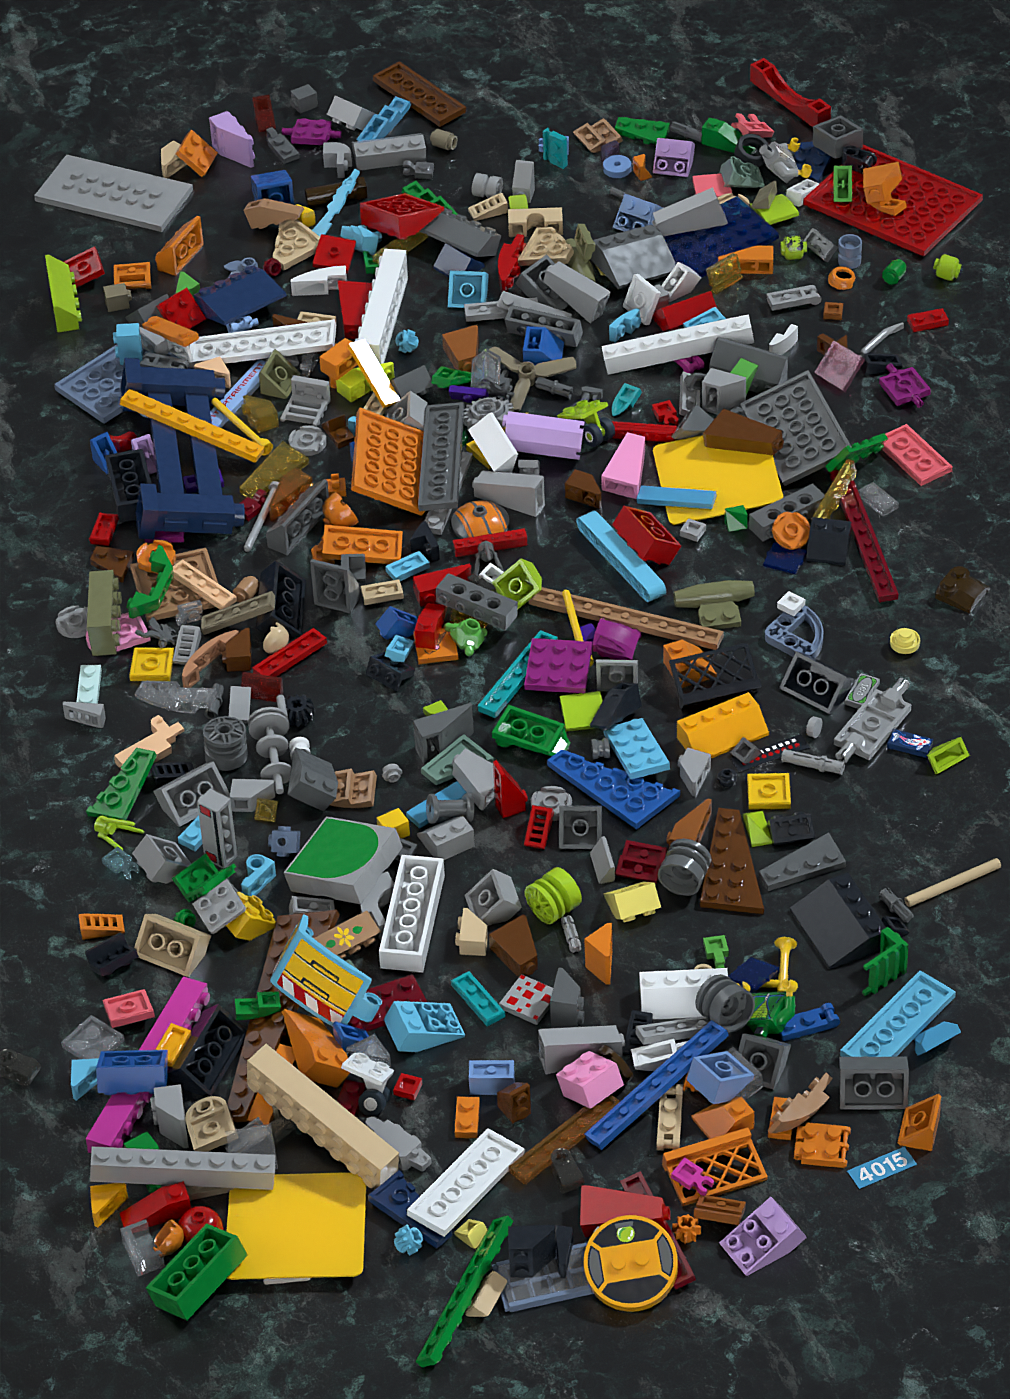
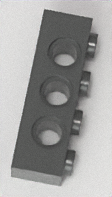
M514 305L510 306L505 318L508 333L525 336L527 326L546 327L561 339L564 345L576 348L583 334L581 322L578 319Z
M811 484L749 514V529L762 541L773 537L772 525L778 515L788 511L791 513L797 512L808 520L826 511L827 496L814 484Z
M448 573L436 587V602L491 624L494 627L506 631L517 617V601Z

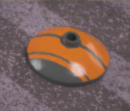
M478 500L459 507L452 516L451 525L453 532L460 539L505 532L509 528L510 519L507 511L502 506L491 501Z

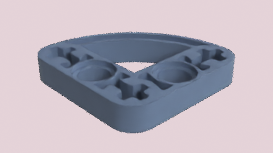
M804 606L795 616L783 612L765 630V641L794 657L797 651L816 658L823 645V626L819 617L809 607ZM804 621L813 629L815 638L812 644L792 634ZM789 622L791 625L783 626L781 623ZM793 642L795 645L788 646L785 643Z

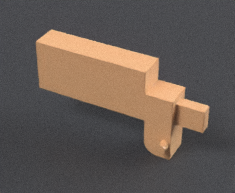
M159 715L152 718L151 731L153 734L116 754V765L121 769V766L136 748L155 751L157 757L154 763L172 754L170 744L176 742V736L184 732L182 725L177 722L169 727Z

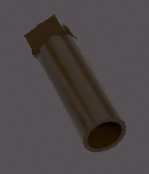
M364 177L356 179V184L351 194H348L346 200L367 198V186ZM343 182L306 188L305 198L307 206L332 202L333 195L336 194L337 189L342 186Z

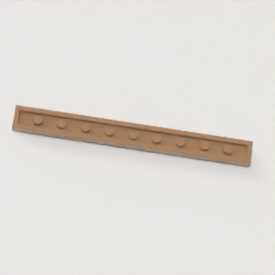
M541 587V591L529 600V605L568 614L562 592ZM571 594L576 616L595 621L605 618V620L623 624L640 632L676 641L684 640L693 645L713 650L718 649L724 637V631Z

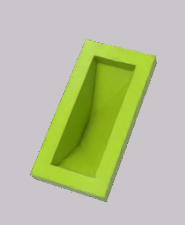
M961 737L932 748L927 755L935 774L970 756Z
M763 811L742 814L751 847L772 844Z

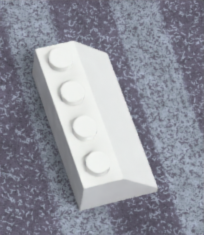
M727 968L639 972L641 1011L652 1013L653 1022H668L701 1017L702 1015L697 1011L695 1004L697 992L701 985L710 977L719 974L728 976Z

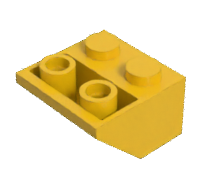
M237 892L246 910L226 925L236 938L250 941L275 928L276 921L273 918V914L264 908L262 901L254 895L247 896Z

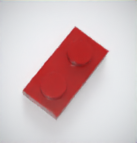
M943 308L907 315V321L913 332L947 326L949 324V319Z

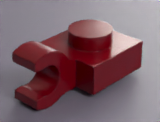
M259 489L253 499L247 497L240 502L244 504L245 508L244 519L250 521L260 513L262 505L266 501V498L263 496L267 492Z

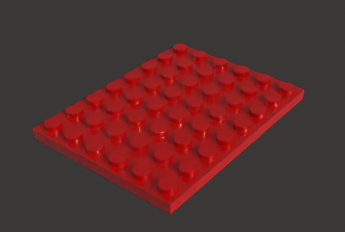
M863 145L862 150L870 151L877 157V163L872 167L899 162L902 180L891 192L892 199L904 200L907 207L895 216L884 213L869 203L867 204L863 187V174L853 170L852 202H834L832 172L803 199V205L921 256H925L983 200V195Z

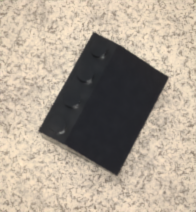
M848 872L827 880L790 907L791 913L829 970L880 951L881 931L886 927Z

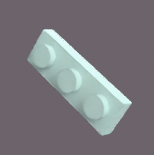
M81 665L77 702L98 704L102 672L101 665Z

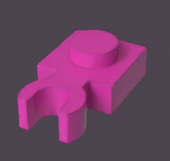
M685 1157L671 1173L673 1180L688 1190L695 1186L698 1193L703 1196L707 1194V1189L702 1185L707 1184L710 1187L714 1185V1180L711 1177L701 1176L703 1174L702 1168Z

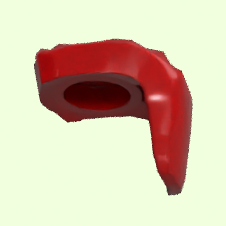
M132 431L120 436L109 435L118 453L131 450V440L138 438Z

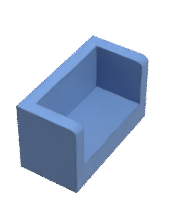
M514 1060L469 1061L470 1095H497L498 1091L515 1083Z

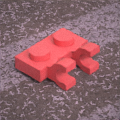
M736 113L735 117L738 119V123L731 124L733 128H738L743 136L755 134L764 138L772 137L774 134V130L765 122H760L754 114L748 115V118L751 120V122H748L744 115Z

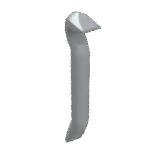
M904 323L885 328L862 348L861 355L848 354L847 360L860 363L863 353H869L886 336L902 330Z

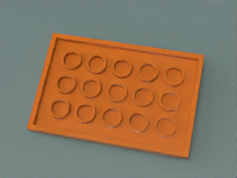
M359 408L356 414L351 490L422 516L425 511H419L418 499L424 431Z

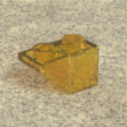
M248 395L243 396L242 412L248 416L250 426H254L257 433L279 426L278 413L271 401Z

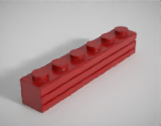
M612 421L615 427L613 438L624 439L628 432L645 437V441H676L671 436L677 429V426Z
M525 528L453 540L455 557L477 554L478 545L484 541L491 542L494 551L528 545Z

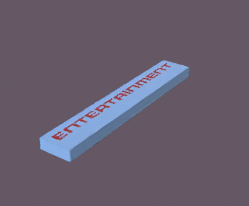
M258 359L225 395L224 399L220 400L234 414L259 388V372L266 361ZM216 407L210 411L212 425L222 428L229 420Z

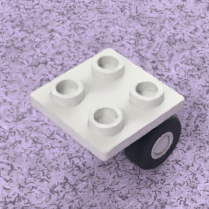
M353 1053L342 1063L341 1068L364 1079L367 1090L360 1095L358 1106L364 1115L375 1117L385 1109L386 1102L390 1100L391 1092L385 1085L387 1080L393 1075L394 1070L390 1069L386 1063L370 1060L363 1053Z

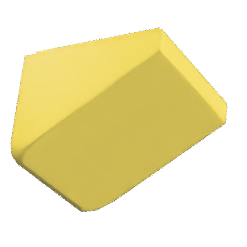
M468 1219L454 1234L471 1248L476 1249L486 1234L487 1228L484 1222Z

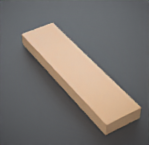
M183 559L173 566V578L218 609L227 608L237 602V597Z

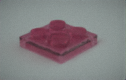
M833 341L814 373L846 392L865 359Z

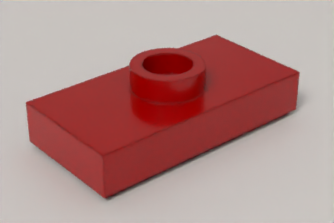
M99 513L89 538L90 544L109 546L119 520L117 514Z

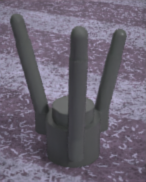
M488 541L481 542L478 545V553L475 555L476 563L473 584L477 583L480 560L489 562L494 559L497 567L504 572L497 552L494 551L493 544Z

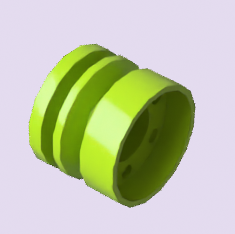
M559 867L551 869L541 879H537L525 889V898L530 909L537 918L546 924H553L557 919L562 918L565 913L572 911L582 902V895L575 880L569 873Z

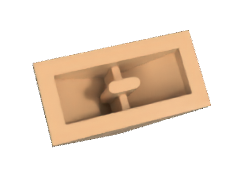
M220 356L194 365V369L214 370L215 377L224 378L225 387H231L230 372Z

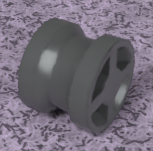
M603 738L600 741L591 739L593 760L599 757L610 758L608 738Z

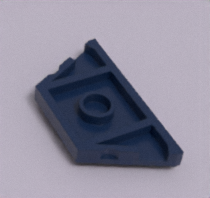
M813 141L802 142L798 151L793 156L799 170L802 169L804 164L811 166L812 172L809 178L819 184L832 159L830 155L815 147Z

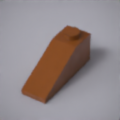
M706 799L675 824L673 831H669L666 843L669 844V847L675 840L683 838L700 843L712 814V799Z

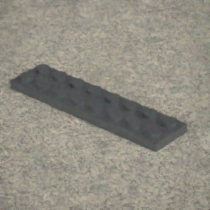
M463 402L426 405L418 499L419 511L458 508L464 422Z

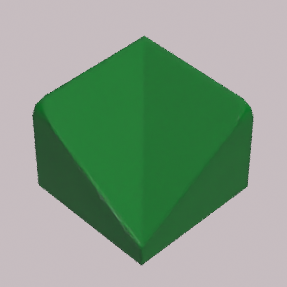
M744 505L725 508V525L729 532L747 529L748 515Z

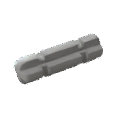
M569 915L562 917L561 924L569 944V949L572 953L579 952L581 950V943L578 939L576 927L573 924V918Z

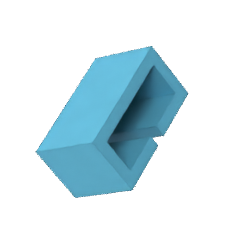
M139 323L117 324L116 332H113L114 343L118 345L115 347L116 358L120 359V365L124 364V358L143 360Z

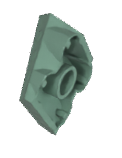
M731 157L721 165L719 173L722 175L724 187L763 188L765 186L759 167L752 163H743L740 159Z

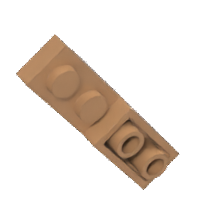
M825 1073L820 1079L816 1077L808 1086L811 1089L810 1092L805 1090L802 1095L798 1093L793 1100L789 1097L781 1106L783 1112L778 1110L770 1120L773 1124L768 1131L770 1133L787 1131L810 1119L829 1099V1096L823 1090L833 1078Z

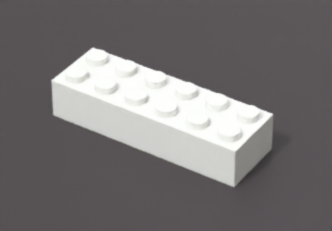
M401 855L379 949L380 968L413 972L424 971L445 876L444 859Z

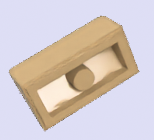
M495 1271L488 1274L474 1295L465 1315L468 1317L488 1316L503 1291L507 1279Z

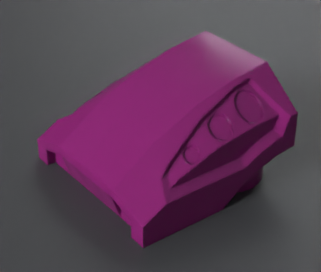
M601 618L594 635L593 651L597 652L599 656L608 657L611 660H633L634 651L639 638H641V632L623 624Z

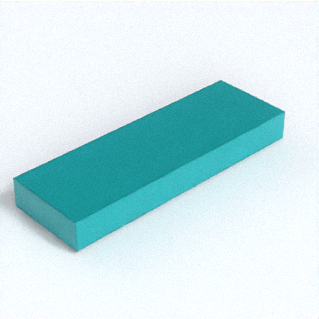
M470 971L451 980V986L487 1027L505 1018V1011Z

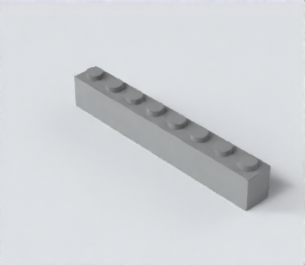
M92 1147L90 1182L171 1185L184 1181L185 1186L273 1190L275 1155Z

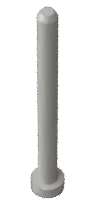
M272 481L269 485L270 492L244 545L246 552L252 549L276 495L282 492L283 486L277 481Z

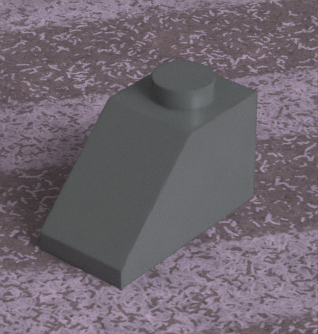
M696 405L685 415L671 437L674 439H686L703 435V432L714 419Z

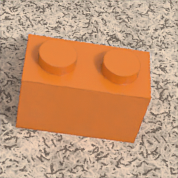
M678 640L663 645V662L673 677L669 664L670 660L703 653V651L687 641ZM702 658L697 659L694 666L704 671L709 662ZM683 663L675 664L677 672L685 676L689 667ZM710 665L706 673L717 677L715 670ZM691 668L687 677L697 683L702 674ZM704 676L701 682L709 680V678ZM684 680L681 687L684 688L692 684Z

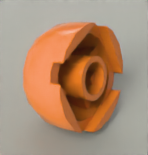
M334 492L325 500L322 506V512L325 517L322 519L326 525L354 527L359 523L358 518L351 508L341 501L342 498Z

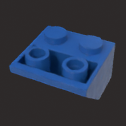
M527 326L523 346V362H531L535 366L538 363L562 359L564 342L546 327Z

